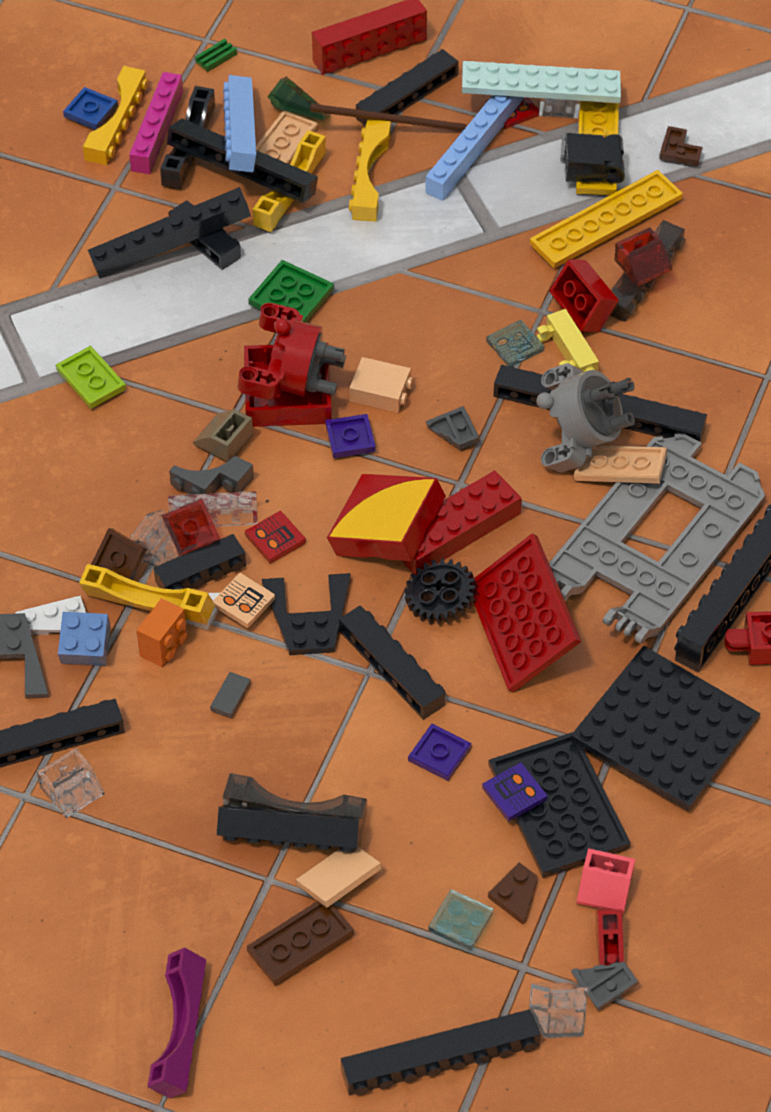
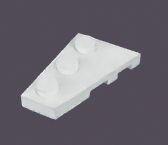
M80 595L17 611L15 614L25 613L31 635H49L51 632L60 633L62 612L86 613Z

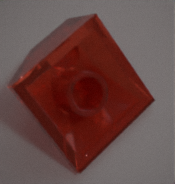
M203 499L161 515L179 556L220 540Z

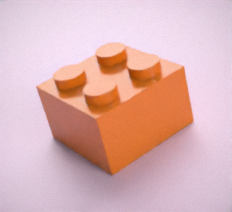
M162 598L159 600L136 630L140 657L161 667L174 657L175 650L179 645L184 644L188 636L183 608Z

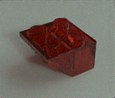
M650 227L615 244L614 261L637 286L672 270V265L662 240Z

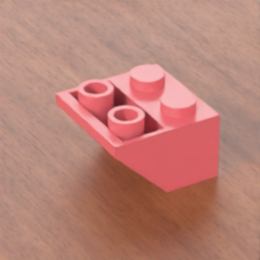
M588 848L577 904L604 910L622 909V914H624L634 874L635 859Z

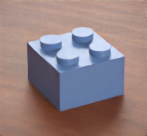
M62 612L58 656L61 664L106 666L111 625L108 614Z

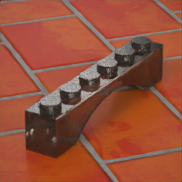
M232 773L229 774L223 794V804L363 817L362 829L367 814L366 798L342 795L323 802H294L268 792L253 777Z

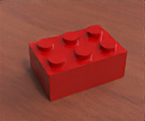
M568 259L549 290L563 310H567L581 332H600L619 302V299L587 260Z

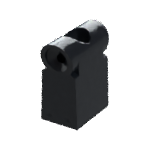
M567 133L564 151L565 182H602L603 180L615 184L623 182L625 179V164L622 158L624 154L623 138L618 134H612L604 138L603 135Z

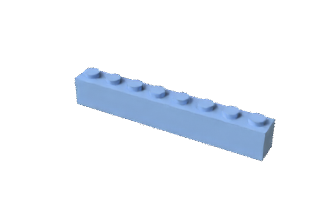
M228 75V82L223 84L224 132L226 141L225 161L229 162V170L253 172L256 159L252 78Z
M492 95L426 175V193L443 201L502 129L505 121L523 101L524 97Z

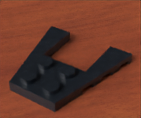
M350 573L328 575L331 611L286 614L284 578L262 579V587L275 594V600L270 606L276 623H278L280 633L289 656L335 652L339 635V618L343 616L348 587L351 581Z

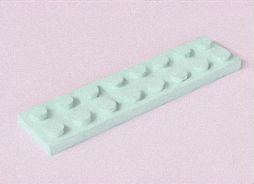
M463 61L462 93L620 103V71Z

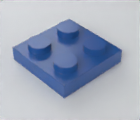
M84 87L64 109L63 115L70 120L97 130L117 108L118 101Z

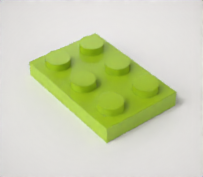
M91 345L55 365L56 371L90 409L126 390V384Z

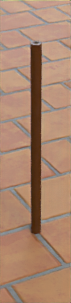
M310 104V112L391 121L394 123L462 132L467 127V124Z

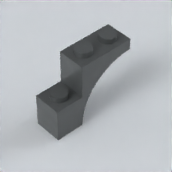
M234 456L225 464L209 470L194 471L174 465L169 471L171 485L177 490H182L190 495L212 494L220 486L229 492H242L254 478L253 464L237 456Z

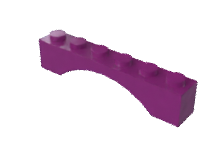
M185 947L168 954L165 977L173 1001V1029L165 1051L151 1064L147 1086L168 1098L178 1096L187 1091L195 1031L199 1017L198 1011L202 997L203 978L205 976L206 959Z

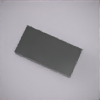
M229 672L210 706L211 711L232 718L248 690L251 680Z

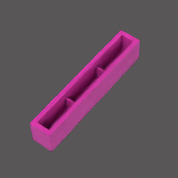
M162 73L129 154L131 171L151 174L183 94L182 75Z

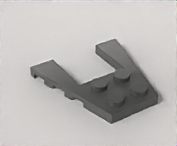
M25 613L0 614V659L25 658V698H49Z

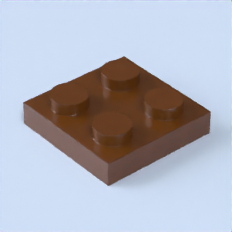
M108 528L91 565L107 568L133 580L147 549L113 528Z

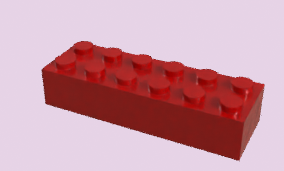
M405 0L313 31V62L321 74L324 75L427 40V10L420 0Z
M495 470L443 501L434 520L429 524L424 539L413 560L402 562L415 575L418 574L416 568L425 569L424 563L429 566L432 565V560H435L437 564L440 563L442 558L445 560L520 515L522 497Z

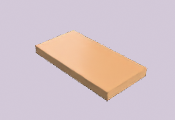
M283 110L258 142L256 150L290 164L298 143L306 131L316 132L318 123Z
M603 445L592 447V456H586L584 464L575 468L574 480L660 484L667 457V448Z

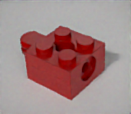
M771 611L746 612L744 629L727 630L724 642L725 648L728 651H747L749 665L771 664V643H768L771 642Z

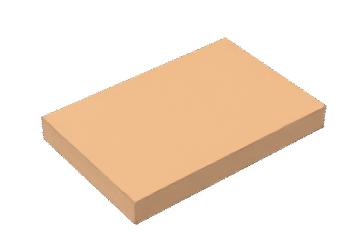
M359 847L354 848L353 852L340 851L339 849L297 878L296 882L297 886L325 907H329L381 870L382 867L379 861Z

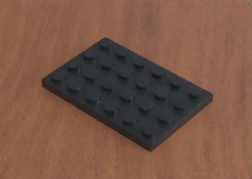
M573 732L489 759L488 762L494 777L522 763L548 795L547 801L514 818L542 877L584 864L588 848L613 854L628 849L631 845L582 747L570 741Z

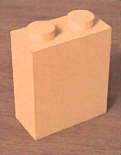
M362 357L349 388L350 402L399 413L401 405L406 404V392L408 389L411 390L413 385L411 368Z

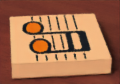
M239 573L213 602L216 609L244 627L249 628L275 600V594L242 573Z

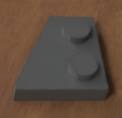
M464 406L426 421L429 430L459 450L480 442L479 436Z

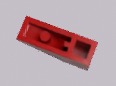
M622 909L596 910L598 964L609 966L612 963L624 962Z

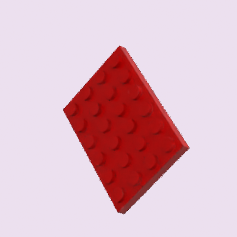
M530 534L475 577L477 594H474L476 600L473 603L509 691L514 693L581 643L579 634L537 535Z

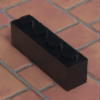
M186 200L169 211L168 216L195 205ZM223 228L189 242L221 270L241 258V245L239 241L228 235Z
M231 534L154 567L155 582L159 588L163 589L198 588L204 583L219 579L225 574L238 571L246 566L245 551L235 535Z

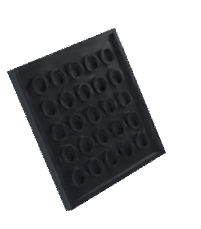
M643 645L571 734L570 741L689 811L758 721L761 713Z

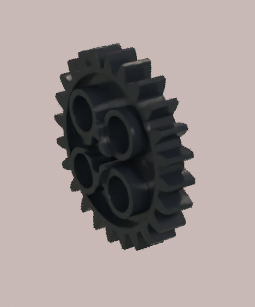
M442 558L440 564L432 560L431 566L424 563L425 569L416 568L418 574H411L412 581H406L408 588H405L404 591L409 610L413 612L415 617L419 615L421 621L427 618L429 624L434 619L437 620L438 624L441 623L442 619L449 623L450 617L457 620V614L465 615L464 608L471 609L470 602L476 600L474 594H477V584L472 571L469 572L467 566L462 567L460 561L454 565L453 559L445 563Z

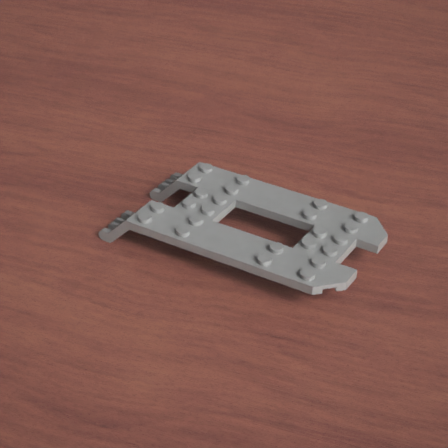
M684 433L683 435L675 434L674 437L663 439V436L654 437L646 446L667 448V457L660 484L616 482L549 562L557 584L562 589L561 594L564 601L571 595L582 594L596 576L630 594V598L622 607L610 608L604 616L602 623L609 626L614 620H619L615 629L621 632L625 628L623 634L627 637L632 634L633 630L639 631L635 636V641L640 644L648 637L658 636L765 499L757 471L738 463L728 476L693 458L701 449L702 443ZM666 490L700 507L701 510L659 562L624 544V542Z

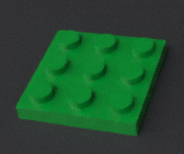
M281 260L249 297L248 303L259 310L265 303H274L294 308L300 315H303L302 322H307L334 290V283Z

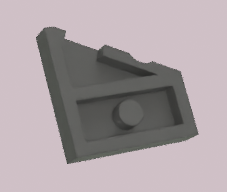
M625 962L612 963L609 966L597 965L589 969L579 970L576 968L571 970L572 975L598 1011L639 984Z

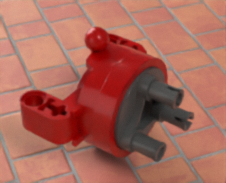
M265 303L260 309L259 326L263 330L277 333L269 368L264 370L252 366L242 367L239 370L237 388L243 394L267 400L273 399L276 396L280 398L282 392L306 397L308 391L313 393L318 391L335 396L338 383L319 379L318 375L321 366L325 364L343 368L346 355H344L345 349L327 345V342H323L322 326L302 322L303 315H300L296 309L274 303Z

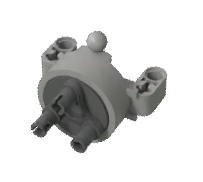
M569 363L545 371L541 383L544 387L550 389L551 392L550 394L546 392L539 394L536 403L541 409H549L550 416L557 418L558 424L562 429V444L547 448L541 455V463L558 473L578 468L584 464L586 456H592V447L615 440L622 428L634 425L635 419L631 412L623 414L619 398L621 394L634 390L635 385L631 381L632 379L626 378L618 382H611L599 371L589 370L584 372Z

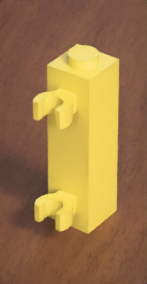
M564 309L547 315L546 325L537 328L539 332L537 338L540 342H545L550 338L553 339L565 359L559 363V366L569 363L584 372L589 370L598 371L599 361L567 310Z

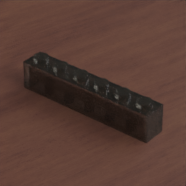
M665 220L660 223L611 289L619 299V302L610 316L626 322L630 315L633 316L635 314L637 305L645 300L648 290L654 288L659 275L662 276L668 263H672L675 259L676 252L684 247L686 242L684 238L685 229Z

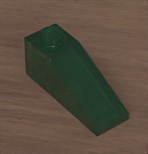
M287 76L280 79L267 96L271 100V104L278 109L320 120H325L331 115L310 112V104L319 103Z

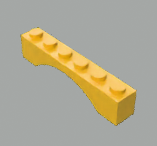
M123 66L117 78L118 93L121 98L119 108L106 124L89 133L83 145L84 161L107 165L110 158L114 157L117 144L121 143L122 134L128 129L129 120L131 117H134L135 108L142 100V93L148 88L149 80L146 79V70Z
M367 119L366 127H362L361 139L364 140L359 143V153L361 156H357L356 168L359 169L354 172V182H356V185H352L351 197L353 199L349 200V211L352 212V220L377 221L379 193L371 184L368 175L374 162L389 149L391 121Z
M307 130L298 143L290 165L312 174L326 154L325 136ZM274 190L266 195H262L252 209L253 226L272 232L294 199Z
M87 564L79 582L87 596L152 611L162 598L183 608L186 620L206 625L215 606L207 592L190 588L172 590L152 587L130 580L107 568Z

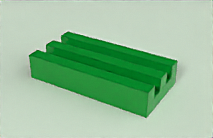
M223 39L195 56V62L206 72H209L237 55V48H232V44L227 43V40Z

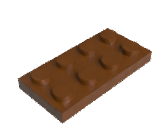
M317 901L255 940L246 948L247 952L266 976L276 985L353 936L354 930L333 904L325 907Z

